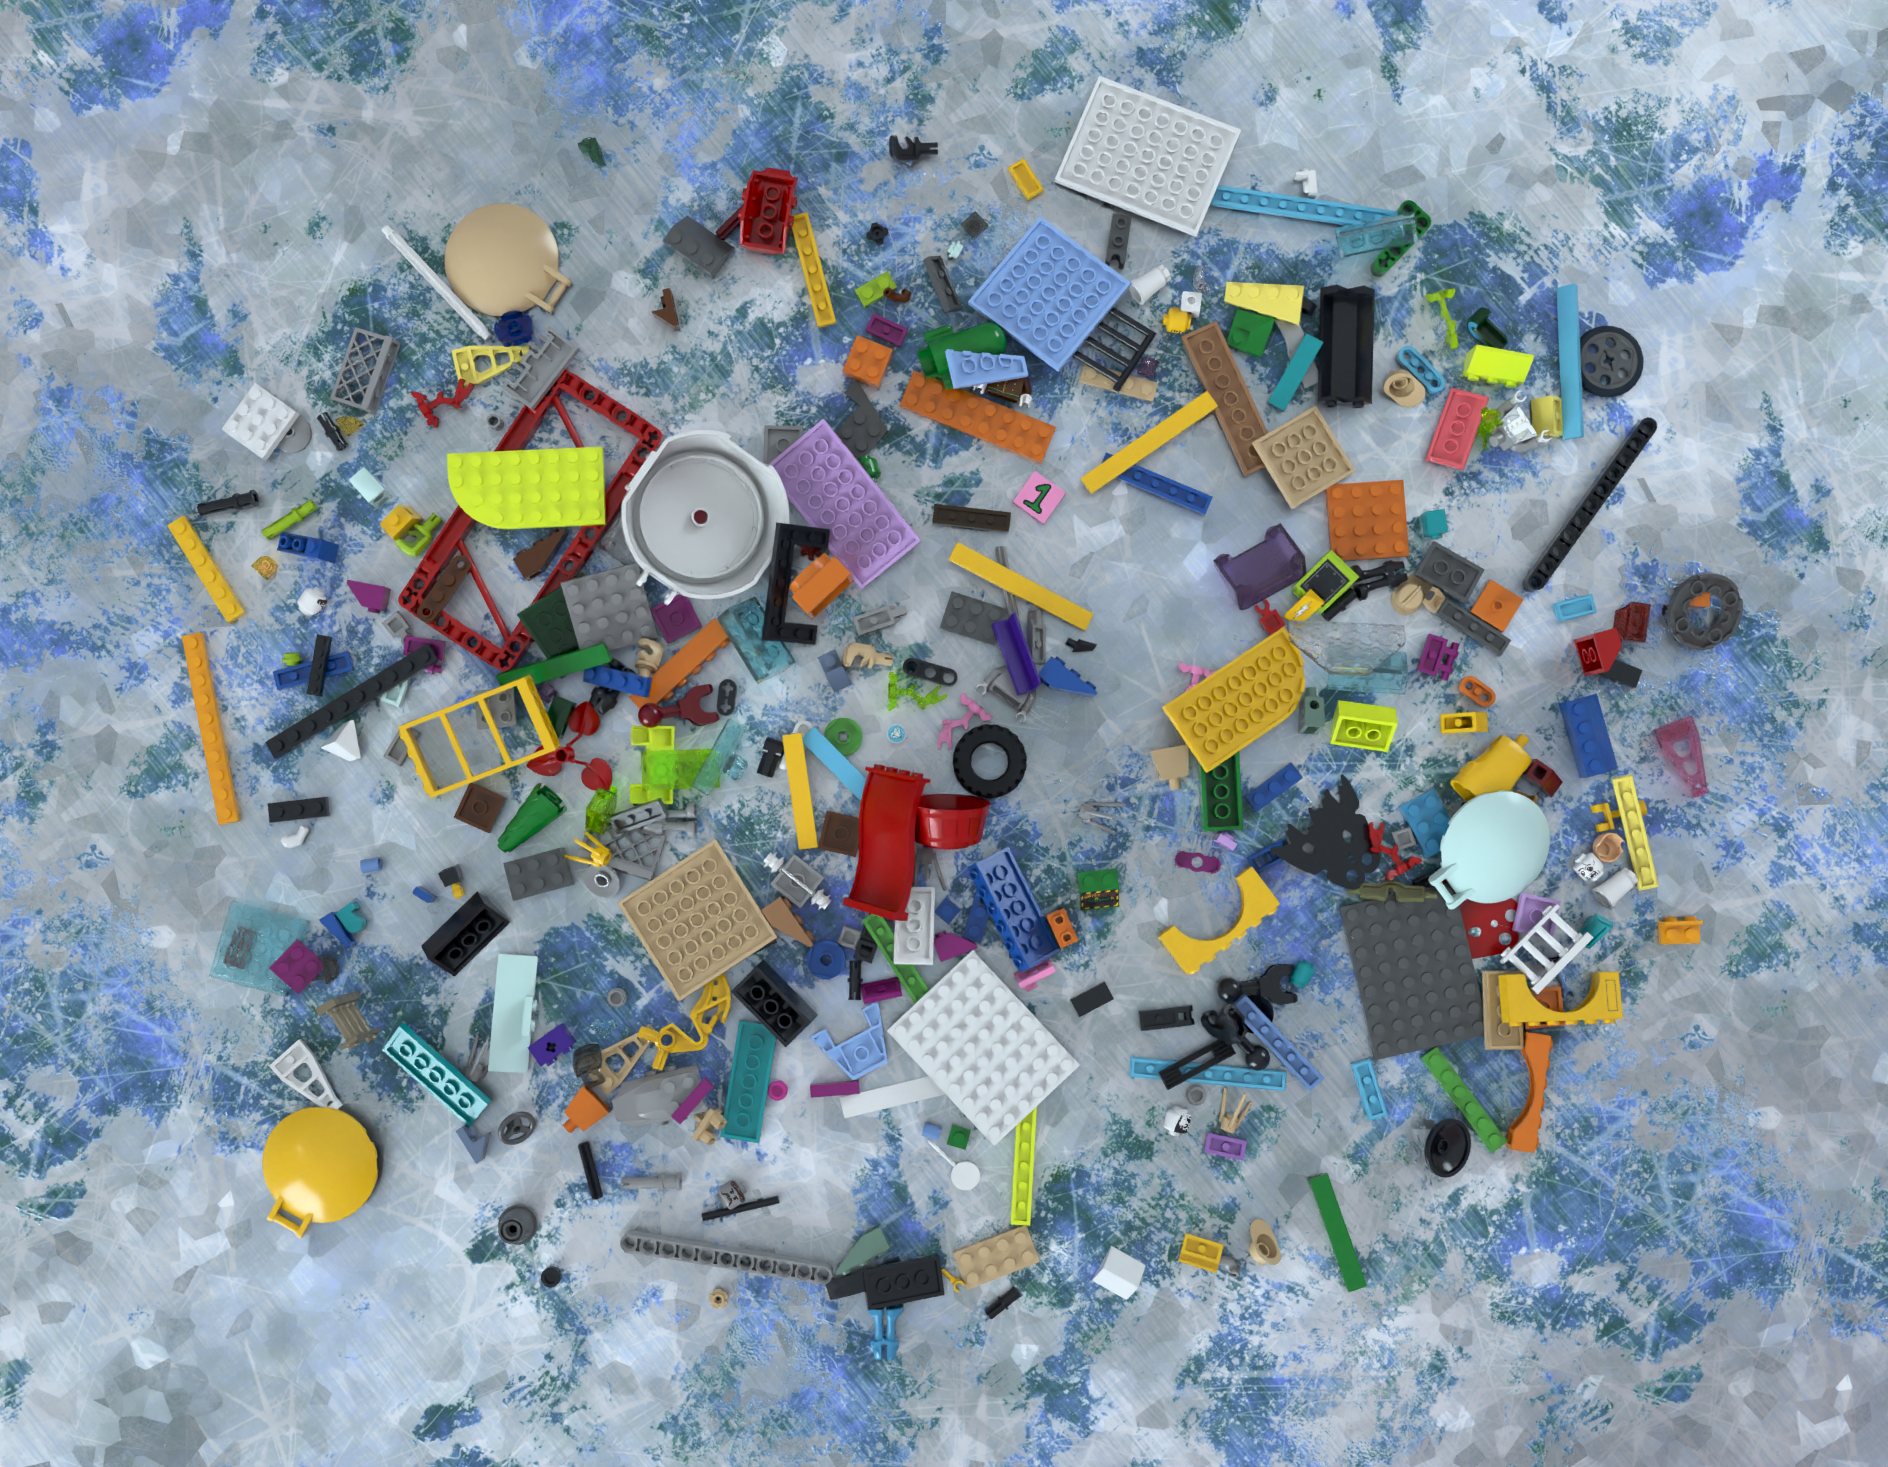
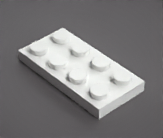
M912 887L905 912L909 913L908 920H895L894 964L933 965L935 887Z

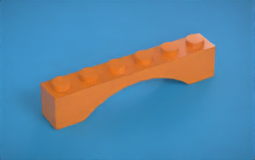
M1523 1030L1524 1049L1519 1050L1526 1061L1529 1071V1094L1522 1112L1508 1127L1506 1147L1511 1150L1535 1153V1149L1539 1145V1137L1537 1135L1538 1129L1542 1125L1540 1113L1545 1103L1543 1092L1547 1088L1546 1071L1550 1067L1548 1056L1549 1051L1552 1050L1553 1041L1550 1035Z

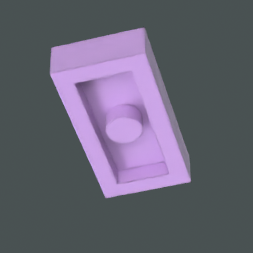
M1221 832V834L1215 833L1211 839L1227 850L1234 851L1237 843L1234 842L1235 838L1226 832Z

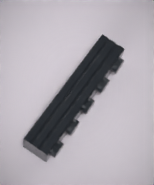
M317 634L307 689L308 695L323 697L333 637Z

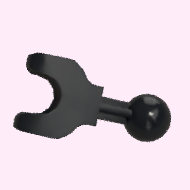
M1289 963L1270 965L1262 975L1255 976V981L1239 983L1234 978H1224L1217 986V994L1222 1001L1227 1003L1235 1002L1241 995L1257 993L1260 997H1267L1270 1001L1279 1005L1296 1003L1298 1001L1297 994L1283 992L1280 988L1281 978L1294 972V965Z
M1228 1004L1223 1006L1220 1013H1217L1215 1010H1209L1202 1014L1201 1024L1211 1036L1224 1041L1228 1046L1237 1044L1246 1053L1245 1062L1250 1069L1261 1071L1269 1065V1052L1262 1046H1253L1245 1037L1249 1029L1244 1023V1015L1235 1005ZM1209 1017L1211 1018V1020H1212L1215 1024H1211V1023H1210Z

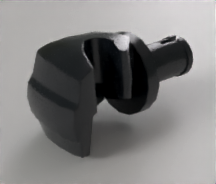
M891 135L889 138V154L894 161H918L921 155H938L937 149H930L938 148L937 142L921 143L918 137H914L912 141L906 136L904 139L907 147L903 149L896 135Z

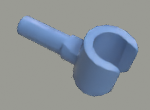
M1559 972L1556 976L1561 986L1562 997L1567 1000L1566 993L1568 991L1572 997H1575V992L1567 987L1561 972Z

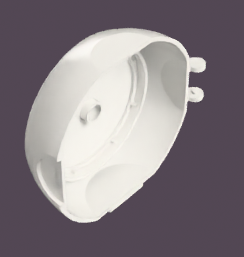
M695 430L665 439L656 451L652 450L647 454L645 462L632 481L624 487L627 492L621 505L622 529L632 556L643 569L636 584L641 586L643 582H646L647 576L650 574L671 590L664 600V604L667 606L675 597L676 592L680 595L696 599H719L743 592L756 584L772 560L776 522L789 524L788 499L777 471L772 465L765 464L748 454L731 439L729 434L724 432ZM702 510L706 513L707 520L704 524L695 522L694 514L696 511Z

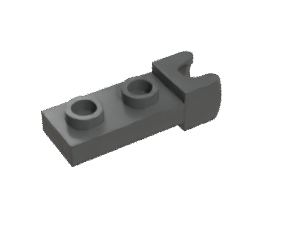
M1113 213L1105 259L1106 265L1109 266L1112 260H1117L1119 262V269L1124 268L1132 216Z

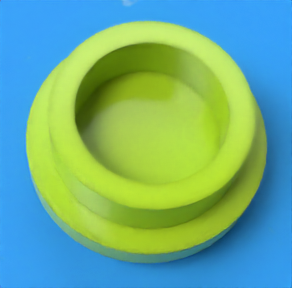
M299 652L283 654L282 662H286L287 666L298 665L299 661H302Z

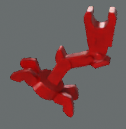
M460 378L454 398L443 397L444 392L440 391L436 399L430 403L426 401V395L413 391L411 395L413 398H416L419 410L428 419L426 421L427 425L437 428L439 418L433 415V409L441 404L452 405L453 408H462L460 404L469 397L474 389V384L469 382L465 388L464 383L466 380Z
M1373 822L1369 823V839L1372 843L1370 850L1375 853L1382 852L1388 854L1396 865L1394 870L1386 871L1385 881L1394 879V876H1399L1414 865L1422 862V859L1418 857H1409L1407 861L1402 863L1397 854V845H1394L1392 849L1381 845L1384 823L1379 824L1378 830L1373 828Z

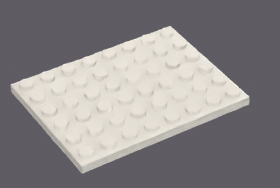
M1099 76L1055 177V183L1197 237L1241 134V129Z
M973 950L887 1029V1032L993 1146L1002 1140L1080 1066L1071 1054Z

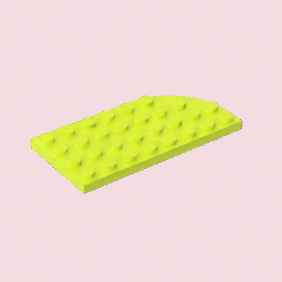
M603 447L447 454L448 481L456 502L470 517L486 526L498 529H527L606 525Z

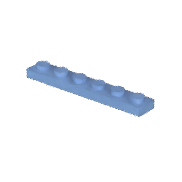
M1245 994L1233 1003L1244 1015V1023L1309 1091L1324 1079L1321 1073Z

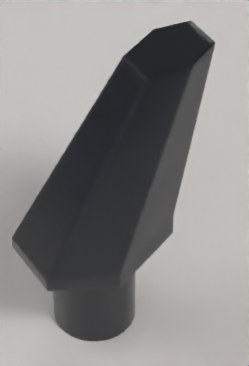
M1068 638L1065 643L1074 648L1072 652L1093 651L1097 644L1081 639L1075 641L1071 638Z

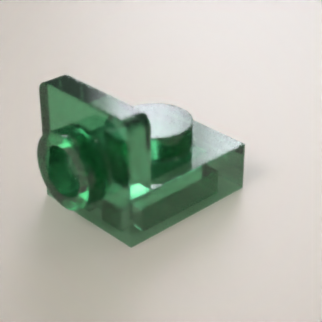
M595 137L585 138L582 142L578 143L581 152H589L592 162H596L599 168L606 165L600 145Z

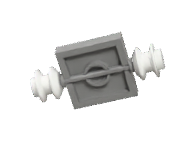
M770 852L763 861L766 863L764 867L770 866L772 868L771 873L779 871V874L770 885L799 908H802L811 896L813 897L811 905L816 903L819 905L818 910L821 908L825 910L832 901L829 899L831 895L825 896L823 894L824 889L816 891L825 877L796 854H793L784 866L782 865L784 858L778 859L776 857L777 852L774 854Z

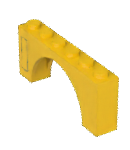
M1248 866L1234 877L1241 893V909L1236 922L1227 932L1213 939L1198 940L1184 935L1174 925H1170L1157 935L1158 939L1185 974H1195L1201 969L1200 965L1202 963L1212 961L1216 957L1215 953L1219 950L1225 951L1232 945L1230 943L1232 940L1242 938L1247 934L1246 930L1248 928L1258 926L1263 921L1261 918L1267 914L1270 916L1278 910L1279 901L1252 866Z
M1619 971L1591 973L1590 989L1584 1000L1574 1009L1563 1013L1544 1007L1534 998L1527 986L1525 974L1498 975L1502 1023H1509V1027L1522 1026L1521 1022H1528V1026H1541L1540 1022L1547 1021V1025H1559V1021H1566V1025L1578 1024V1020H1584L1585 1024H1597V1020H1603V1024L1616 1023L1615 1019H1623Z

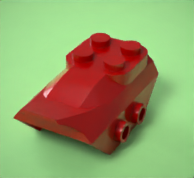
M769 167L763 171H752L747 182V188H743L742 200H744V205L740 207L738 216L741 219L739 245L754 252L771 255L785 253L789 227L792 228L794 223L792 210L796 209L797 206L795 193L798 178L792 177L790 171Z

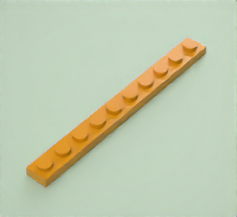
M198 632L184 635L181 637L218 825L240 821L204 633Z

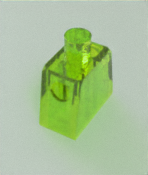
M611 786L610 790L597 789L586 807L585 829L604 835L610 822L609 817L616 810L617 789L614 786Z

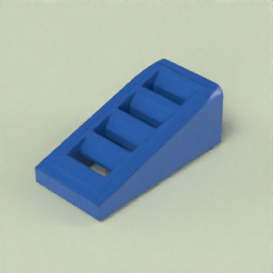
M1282 838L1247 857L1257 874L1284 861L1277 855H1275L1276 859L1273 860L1269 853L1271 847L1285 845ZM1264 853H1265L1267 859L1269 860V863H1267V864H1266L1264 858L1262 857V854H1264ZM1256 857L1259 858L1262 864V867L1260 868L1254 859Z
M331 912L319 919L346 948L357 945L352 934L346 930L336 916V912Z

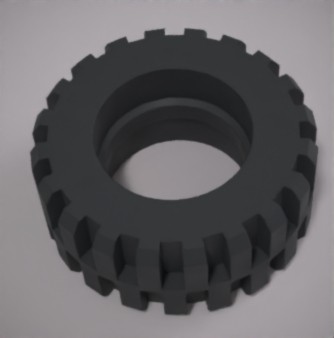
M984 724L972 728L958 741L953 754V769L958 782L966 791L981 798H998L1010 793L1022 781L1027 767V755L1024 745L1018 736L1008 728L996 724ZM986 743L999 745L1008 757L1006 771L1002 776L993 780L979 777L971 765L973 752L980 745Z

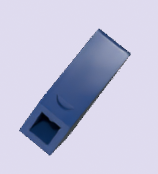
M281 532L277 550L335 564L339 545L323 539Z

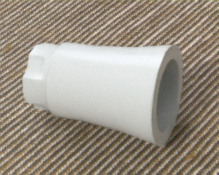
M1160 264L1142 276L1130 281L1131 286L1128 290L1138 304L1143 305L1171 280L1170 273L1166 267Z
M1625 867L1602 884L1593 888L1592 892L1604 907L1612 910L1618 901L1634 887L1638 879L1631 870Z

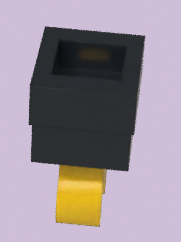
M459 864L438 873L444 887L452 886L455 899L465 895L463 888L459 884L463 879Z

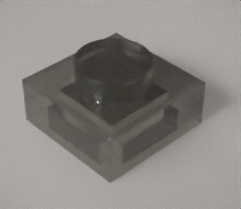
M974 211L961 223V226L975 240L988 227V224Z

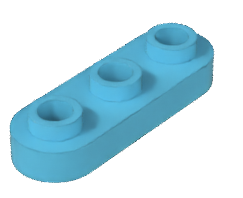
M1404 346L1397 353L1399 364L1409 371L1429 393L1435 394L1444 388V377L1414 347ZM1404 354L1409 356V360L1404 359ZM1417 368H1421L1423 373H1418ZM1431 381L1436 383V387L1431 386Z

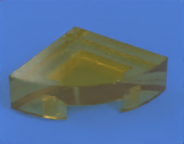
M343 416L335 420L347 436H350L364 425L361 421L351 416Z

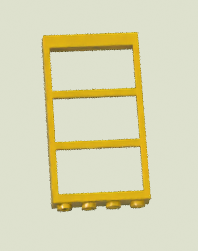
M530 674L398 727L399 736L407 746L408 756L413 760L415 771L423 782V789L430 798L555 751L561 747ZM517 686L544 749L512 761L484 698ZM478 701L505 764L473 776L446 713ZM438 716L442 721L467 778L442 789H438L411 729L415 725Z

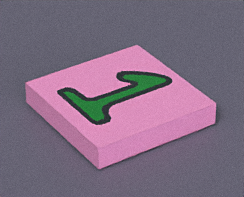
M1034 471L1012 503L1044 525L1066 492Z

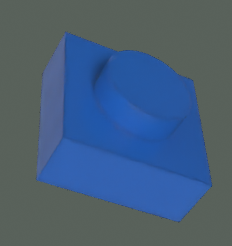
M946 897L936 908L935 914L949 925L961 909Z

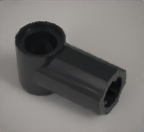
M770 737L766 738L757 773L773 778L778 761L784 752L782 741Z

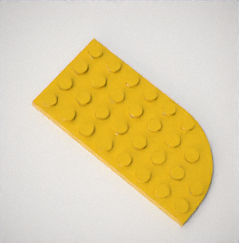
M1282 627L1162 707L1206 773L1277 726L1294 712L1299 705L1298 702L1304 692L1306 678H1304L1302 655L1287 630Z

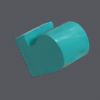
M350 902L335 913L346 930L351 933L361 932L367 925L366 919L357 912L361 908L357 902Z

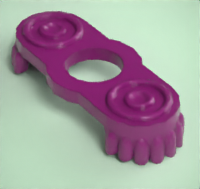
M1180 851L1175 856V863L1180 868H1189L1195 872H1210L1211 874L1217 873L1221 869V862L1216 857ZM1194 857L1202 859L1203 864L1201 867L1195 868L1192 865Z

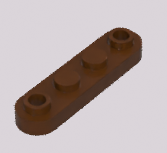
M458 555L452 559L419 606L417 615L424 623L436 621L471 571L472 563L466 556ZM459 562H464L462 567L457 566ZM429 609L430 614L424 615V611Z

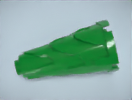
M538 783L520 806L517 814L505 827V831L498 838V848L505 853L507 851L512 852L521 843H524L567 810L566 805L560 806L563 800L546 785L540 788L542 783Z

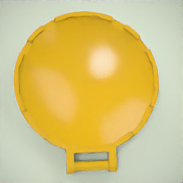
M308 1107L288 1115L276 1125L266 1141L262 1159L265 1182L276 1200L267 1220L277 1222L296 1233V1236L302 1239L312 1222L328 1223L338 1221L350 1216L364 1205L372 1194L377 1181L378 1169L376 1158H378L374 1142H371L366 1134V1129L355 1118L335 1108ZM281 1209L303 1221L301 1226L279 1214Z

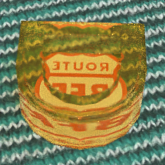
M268 556L258 558L251 565L266 580L272 576L277 567L275 560Z

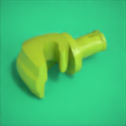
M432 513L422 525L415 523L414 527L417 530L408 531L410 536L417 538L416 542L397 539L395 541L397 547L411 557H418L432 543L434 538L431 536V532L443 520L435 513Z

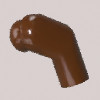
M889 287L883 292L884 296L893 302L907 303L911 296V292L905 289L901 291V294L896 293Z

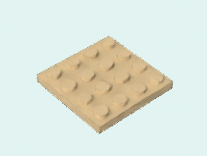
M1316 406L1252 443L1291 509L1355 472V469Z

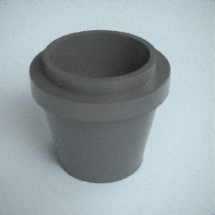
M523 1204L512 1205L505 1209L499 1217L498 1233L505 1243L514 1245L524 1244L530 1241L537 1232L538 1218L529 1206ZM512 1225L516 1226V1232L511 1231L510 1227Z

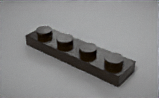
M934 504L932 524L1009 533L1011 512Z

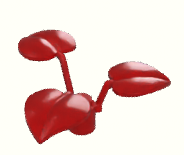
M585 701L579 704L569 718L570 730L576 733L579 732V734L570 743H567L566 747L558 748L555 751L531 759L526 766L537 774L554 776L562 770V763L571 762L584 765L586 768L581 773L583 784L588 789L594 791H608L613 780L612 771L608 763L600 758L592 759L590 764L574 759L575 752L571 748L582 737V734L590 736L599 729L600 718L589 702ZM543 745L538 747L535 752L543 750Z

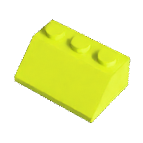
M1476 344L1466 353L1462 377H1468L1467 379L1470 381L1484 380L1487 384L1491 385L1500 383L1505 384L1507 388H1517L1525 382L1534 355Z
M1338 700L1333 715L1330 744L1388 752L1398 724L1396 708Z

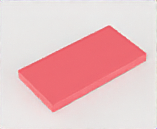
M1451 387L1426 461L1464 471L1489 397Z

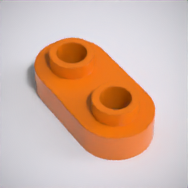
M1467 676L1460 680L1458 685L1460 692L1480 707H1488L1495 702V692L1477 678ZM1466 683L1471 685L1469 690L1465 687ZM1482 694H1485L1487 697L1485 701L1481 699Z

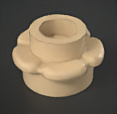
M715 1289L709 1295V1302H711L712 1307L718 1309L727 1305L728 1294L724 1290Z

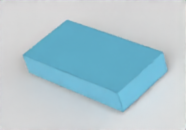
M1592 594L1553 604L1557 622L1597 612Z

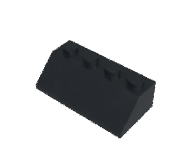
M477 891L421 947L428 960L455 977L510 921L489 899Z
M764 960L731 991L785 1047L818 1016Z

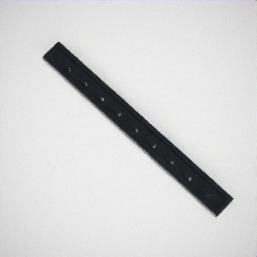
M427 643L265 743L274 759H278L440 661L431 644Z

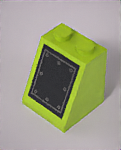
M1330 550L1293 585L1292 589L1298 599L1312 589L1325 602L1314 612L1321 614L1359 576Z

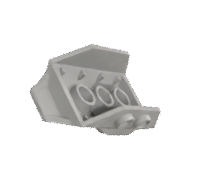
M675 1065L664 1067V1071L650 1070L645 1072L644 1076L621 1083L620 1091L612 1098L616 1121L629 1125L631 1129L655 1123L657 1126L668 1124V1120L673 1119L671 1117L672 1114L700 1084L701 1077L698 1065L678 1068ZM705 1097L689 1115L708 1111Z

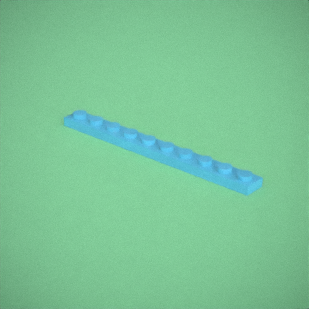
M1218 185L1210 206L1388 232H1395L1398 211L1220 185Z

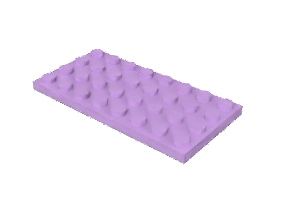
M822 419L768 464L775 468L783 483L787 498L811 527L830 529L828 549L851 573L853 580L861 589L922 541L825 419Z

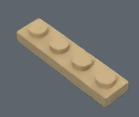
M1085 364L1079 382L1152 403L1158 386L1157 382L1130 375L1121 390L1117 392L1113 389L1115 382ZM1110 370L1118 376L1122 374L1121 372Z

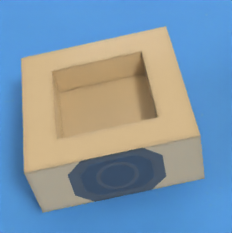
M1432 586L1422 603L1430 612L1436 614L1446 597L1438 588Z

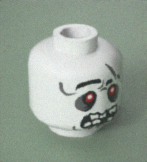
M1581 853L1574 859L1576 863L1573 869L1583 881L1594 882L1604 873L1602 871L1604 868L1603 863L1593 853L1586 855Z

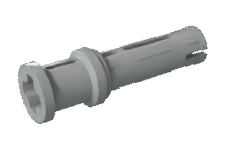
M661 1173L655 1177H622L621 1184L623 1185H621V1189L658 1188L660 1191H665V1189H677L678 1191L682 1189L681 1173L676 1175Z

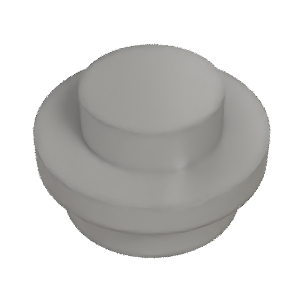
M614 988L609 991L607 1001L612 1007H621L627 1001V994L621 988Z

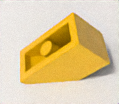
M1487 712L1440 714L1441 734L1488 732Z

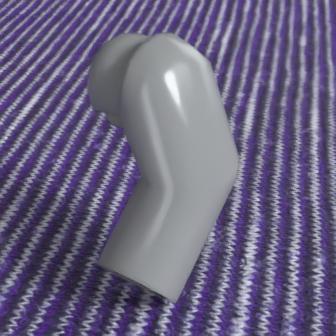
M1221 1256L1219 1266H1224L1230 1277L1237 1278L1240 1275V1267L1235 1259L1230 1256Z

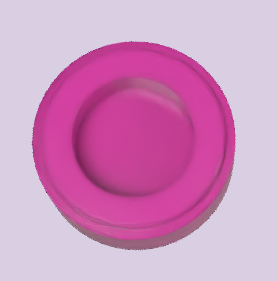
M781 1080L773 1081L768 1087V1095L773 1100H782L787 1095L788 1087Z

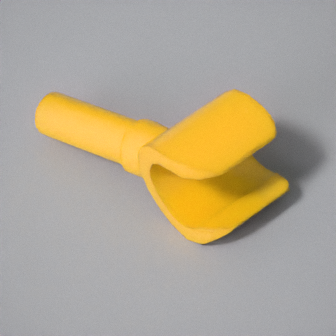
M943 1268L941 1270L942 1274L952 1282L954 1290L960 1292L956 1284L961 1283L965 1286L963 1279L960 1277L955 1278Z

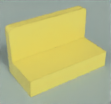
M1551 395L1532 399V427L1538 434L1536 437H1540L1544 430H1549V432L1543 434V436H1563L1562 398Z

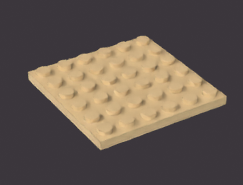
M714 839L617 902L678 1002L778 938L717 839Z

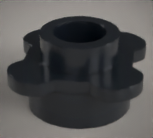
M875 222L872 223L870 232L866 234L868 240L875 241L877 245H882L884 243L883 239L888 235L889 231L886 227Z

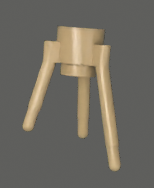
M1224 1087L1221 1113L1218 1121L1221 1122V1129L1234 1134L1236 1128H1239L1241 1121L1251 1107L1252 1102H1248L1238 1118V1114L1247 1097V1094L1244 1093L1234 1115L1227 1113L1225 1116L1228 1088Z

